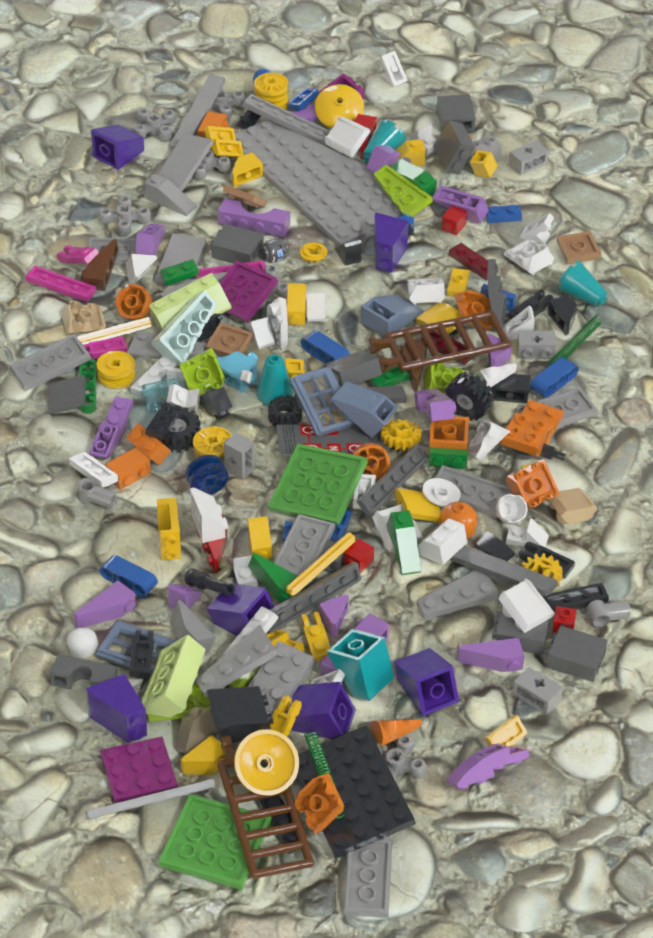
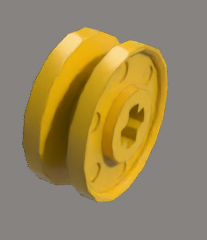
M110 351L101 355L97 360V378L103 386L118 389L129 386L136 377L135 360L130 354L122 351Z
M217 426L201 429L193 438L194 457L199 463L209 467L225 464L224 443L232 435L226 429Z

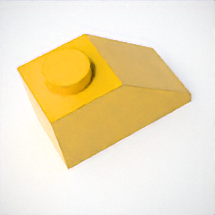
M422 139L405 141L396 149V151L400 152V156L397 159L408 157L411 159V164L425 166V147Z
M252 152L237 158L232 171L233 187L263 176V163Z
M288 283V325H305L306 284Z
M267 516L248 519V547L250 555H253L255 552L270 561L272 560V544Z
M212 735L180 759L181 773L184 775L216 774L219 771L218 761L225 759L221 748L222 743Z

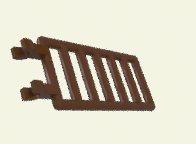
M493 311L387 332L383 339H369L371 345L369 351L371 354L377 353L381 349L390 348L394 356L392 358H379L382 373L387 372L391 368L399 367L402 371L511 347V343ZM480 320H490L501 343H491ZM472 322L484 346L475 348L462 324ZM455 326L467 350L457 352L445 328ZM438 329L450 354H439L428 331ZM421 333L432 355L431 358L422 359L411 335ZM404 337L415 361L405 363L394 338Z
M222 737L223 744H221L225 759L219 760L217 766L250 877L257 879L313 867L314 860L299 812L295 807L291 787L289 786L284 791L275 795L265 796L253 792L235 795L232 785L242 783L237 776H229L227 767L234 766L235 753L231 737ZM279 795L285 796L286 805L240 813L238 803ZM290 813L293 822L246 832L243 824L245 821ZM293 831L296 832L298 838L296 842L251 850L249 840ZM301 850L304 860L261 869H257L254 860Z

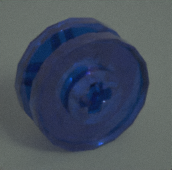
M204 455L196 458L187 466L185 477L190 488H196L212 495L220 491L227 484L229 473L220 457Z

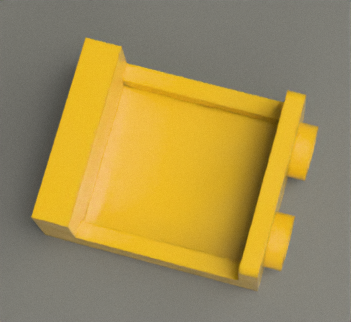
M176 498L156 499L161 560L181 559Z

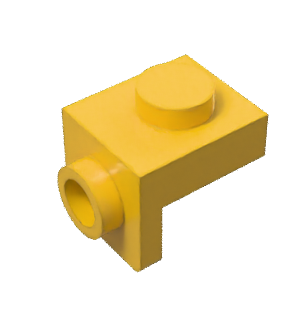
M285 359V365L290 378L305 373L303 359Z

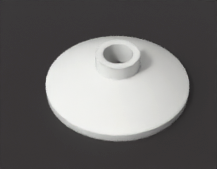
M429 479L422 488L426 499L439 506L445 507L449 503L459 502L461 494L458 487L445 479Z

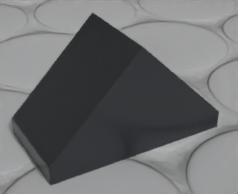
M361 240L345 243L335 248L345 266L361 262Z

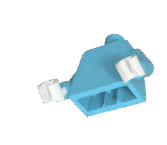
M235 351L224 357L216 355L225 377V384L243 393L249 384L257 383L259 371L256 362L258 357L255 353L250 352L246 356Z

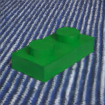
M193 259L160 270L166 286L200 275Z
M396 367L368 381L373 387L394 386L409 380L410 374L407 370L402 371L399 367Z
M430 447L429 466L441 467L444 465L450 468L467 469L468 450Z

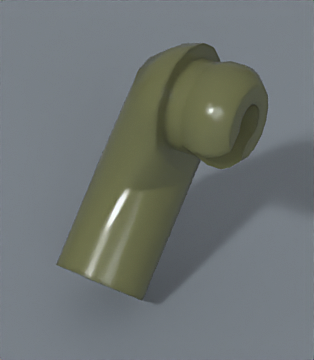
M222 560L219 563L221 571L212 578L221 581L227 579L231 573L232 564L228 563L227 560Z

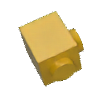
M477 150L470 161L475 175L479 177L491 178L497 167L492 152Z

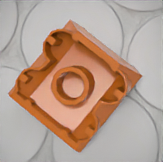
M470 290L455 294V300L461 317L487 312L491 309L490 299L485 294ZM489 319L480 320L485 330L493 329ZM472 322L466 323L467 325L474 326Z
M544 459L510 474L506 478V483L509 485L512 494L522 496L527 503V509L536 507L560 493Z
M406 718L370 721L369 730L375 742L383 746L420 728L422 719Z
M329 773L313 778L298 793V797L295 800L296 809L306 814V824L310 829H313L314 834L323 831L344 808V804Z

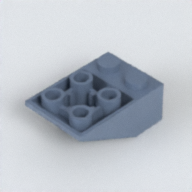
M397 294L373 297L361 306V323L384 336L387 332L402 329L422 314L423 310Z
M348 381L330 399L337 408L342 410L350 420L355 422L371 438L386 425L398 409L387 396Z

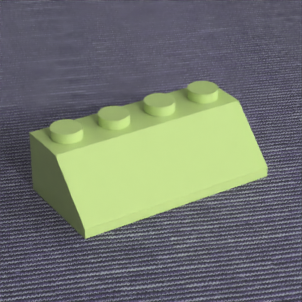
M210 273L151 303L149 307L153 321L162 331L195 294L204 290L217 303L211 316L214 313L222 314L231 309V305L220 283Z
M189 635L161 650L142 699L146 714L170 718L177 713H182L187 707L186 702L193 690L192 685L198 676L197 672L204 660L203 655L206 650Z

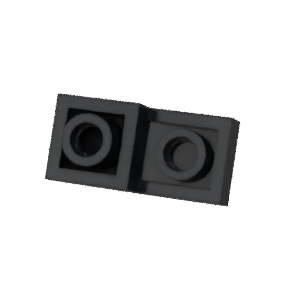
M488 531L473 541L476 549L502 560L509 561L515 556L514 551L508 545Z

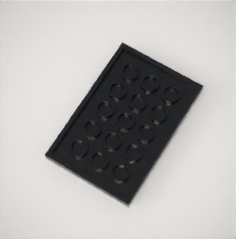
M367 725L321 744V749H323L327 765L335 783L334 785H336L338 794L344 804V812L337 817L343 814L344 816L342 818H335L322 831L335 859L416 824ZM310 750L298 754L299 769L296 777L302 789L313 778L318 777Z

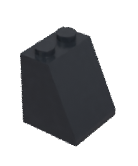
M259 686L207 690L221 743L224 736H230L232 743L242 741L256 730H271L270 724L274 723L271 711L267 712L265 706L269 705L266 693H261Z

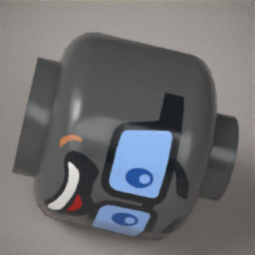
M279 238L266 241L264 247H262L263 258L270 263L285 260L289 252L287 243H284Z

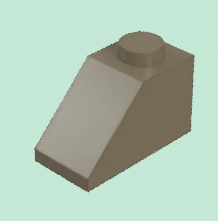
M195 707L188 712V715L182 718L175 744L176 751L188 754L209 736L217 733L214 718L209 709Z

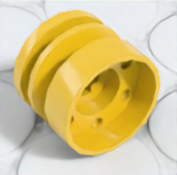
M265 73L258 76L254 81L255 96L287 110V103L289 102L287 78L278 73Z

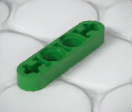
M92 358L80 365L79 376L84 375L85 378H92V380L86 381L85 391L90 390L92 393L85 394V405L79 406L80 411L84 414L95 412L97 406L96 361Z

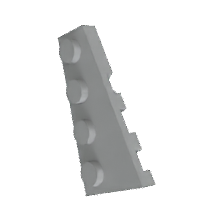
M137 330L127 353L132 357H142V359L150 360V357H162L151 344L158 334ZM196 341L192 352L186 360L206 351L207 343Z
M475 570L417 600V607L424 620L497 600L499 593L489 575Z
M259 625L198 677L196 681L204 695L208 697L207 690L225 687L275 657L278 653L261 625Z

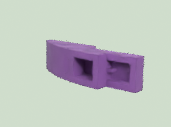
M115 396L105 422H101L89 455L108 459L112 455L128 426V417L134 405L133 400Z
M500 743L490 745L462 762L447 778V784L456 787V789H466L469 787L468 785L473 783H485L487 779L495 777L494 770L502 769L507 764H519L523 759L530 758L529 750L520 746L509 748V746Z

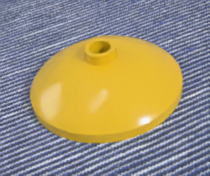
M342 84L332 85L322 90L317 96L315 113L323 125L332 129L338 121L337 117H345L352 121L356 119L358 114H363L364 101L354 88Z
M259 730L246 736L239 744L234 757V768L239 781L249 791L258 795H275L287 789L295 780L299 769V757L294 744L284 734L274 730ZM261 760L266 761L267 766L265 768L261 767Z

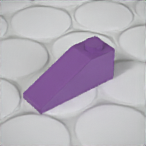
M442 185L439 186L432 197L433 201L447 209L453 205L466 210L467 220L481 224L489 211L485 198Z
M149 223L137 232L135 254L154 255L157 253L166 230V225Z
M116 581L74 613L75 627H87L122 617L136 606L135 593L121 582Z
M519 638L458 646L457 659L460 663L500 672L523 670L524 653Z

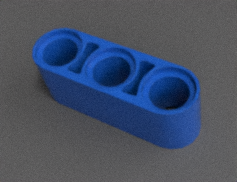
M314 330L301 339L300 342L302 348L307 353L324 364L350 355V352L345 347L318 330Z
M561 357L533 378L530 389L544 398L550 397L575 378L579 367L566 358Z
M112 555L99 569L100 574L106 580L112 583L116 581L121 582L139 597H145L158 584V580L153 573L118 555Z

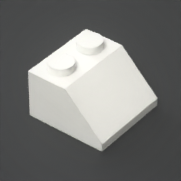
M190 488L191 516L202 543L225 538V529H228L226 518L221 516L222 509L220 504H216L213 496L196 488Z
M447 519L417 545L419 555L444 565L467 543L465 526L452 519Z

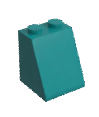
M351 629L327 651L336 669H340L345 674L343 680L354 697L370 701L394 679L385 637Z

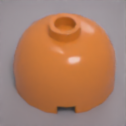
M129 284L128 287L122 288L119 291L115 305L121 316L135 321L145 318L150 313L149 306L153 301L150 293L144 287L138 284Z
M372 442L364 443L353 452V455L366 457L368 463L363 474L376 475L375 481H378L390 467V458L386 450L379 444Z
M456 501L449 503L441 511L439 525L447 519H452L464 524L467 539L475 534L478 518L472 506L465 502Z

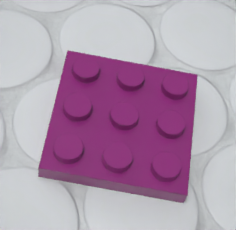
M237 260L220 282L231 305V309L225 313L248 323L279 281L276 277Z
M163 736L100 750L114 803L178 788Z

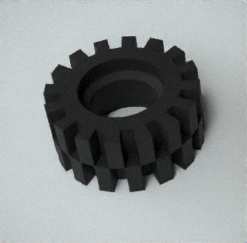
M281 395L280 399L275 397L274 400L270 401L268 405V419L274 427L276 425H298V422H301L302 409H298L295 397L292 396L290 398V395H286V398H283V395Z

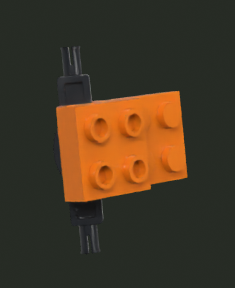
M529 400L521 414L515 413L506 428L510 432L499 443L512 448L521 455H534L549 460L556 458L564 461L565 458L563 457H566V453L556 451V447L549 445V440L561 422L564 411Z

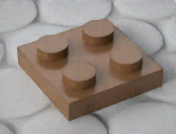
M227 185L224 186L223 191L228 193L227 197L256 208L259 205L266 206L267 200Z
M590 231L557 236V244L567 264L575 263L577 260L581 262L601 258V252Z
M219 323L206 345V350L212 348L216 355L222 357L228 356L235 351L244 354L253 340L254 333Z

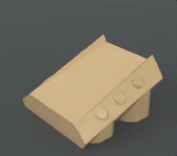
M70 301L62 310L61 319H63L65 335L106 329L101 305L94 303L82 305L78 301Z
M581 488L559 491V495L549 499L550 507L557 510V521L563 524L567 523L569 525L588 521L598 509Z

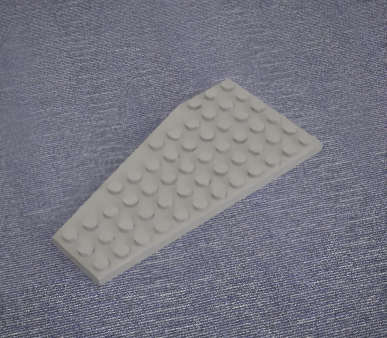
M271 120L263 121L235 133L236 141H241L244 155L252 152L263 163V176L337 246L362 240L373 235L376 212L395 218L402 215L375 180L374 173L367 170V166ZM425 208L421 210L419 213H417L415 216L425 212Z

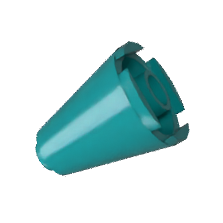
M382 120L378 124L362 153L363 160L367 164L375 146L387 145L396 150L407 141L401 128L398 130L394 127L396 125L394 122Z
M579 260L575 261L576 265L574 267L570 265L560 278L559 282L562 284L561 286L557 285V289L596 307L602 306L608 299L606 290Z
M274 354L265 359L256 390L257 398L265 405H269L270 401L274 400L275 397L280 399L281 395H283V398H286V395H290V398H292L293 387L289 381L290 377L284 359L281 356Z

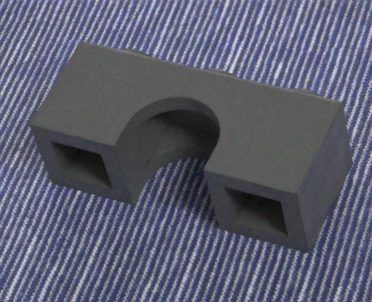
M62 654L57 655L50 671L51 686L69 690L72 689L76 681L81 679L89 680L90 686L118 676L117 666Z

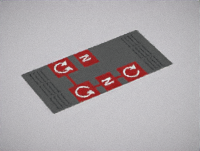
M356 424L349 428L316 436L311 425H276L281 454H293L297 444L353 454L358 446L371 442L379 444L386 450L387 454H390L388 444H383V440H381V430L371 438Z

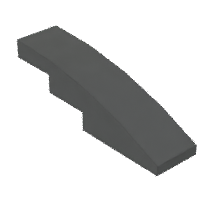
M488 259L487 281L491 310L504 329L507 297L502 292L503 283L501 276H497L498 265L496 259Z

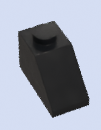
M567 294L549 300L548 315L565 336L569 335L575 320L577 304Z
M509 375L492 386L491 392L494 393L492 398H494V401L527 404L531 375Z
M225 387L210 390L200 395L199 404L210 416L216 414L217 417L223 416L228 413V409L232 408Z

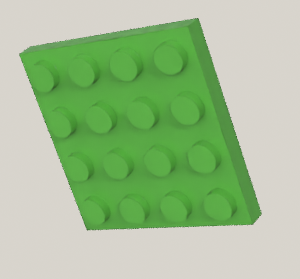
M297 444L268 508L273 512L296 517L298 514L335 523V525L339 526L368 461L366 457Z
M189 794L158 861L159 867L243 890L249 876V871L229 804ZM239 808L240 813L250 812V810ZM272 816L243 822L246 832L270 827ZM265 837L249 840L251 850L260 849Z

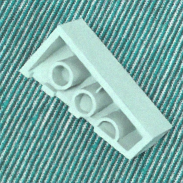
M205 290L195 294L155 337L151 344L163 357L170 359L178 365L187 361L188 355L192 352L197 338L200 337L202 329L208 322L217 303Z

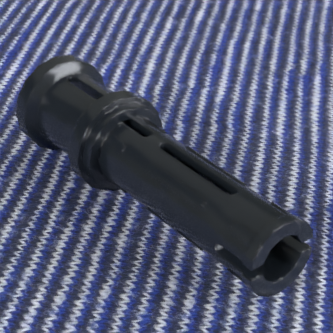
M191 568L185 573L184 580L189 586H196L201 590L210 589L229 597L235 592L233 584L212 578L206 572L200 573L197 569Z

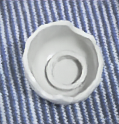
M506 494L497 500L496 514L503 522L517 523L525 518L528 510L527 503L522 496Z
M87 627L71 631L66 639L67 647L73 657H90L99 648L95 632Z

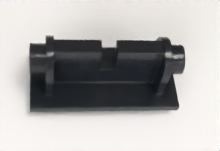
M247 110L244 115H241L240 120L235 126L243 129L252 127L261 118V115Z
M214 313L202 329L200 337L196 341L202 342L213 335L219 323H221V314Z

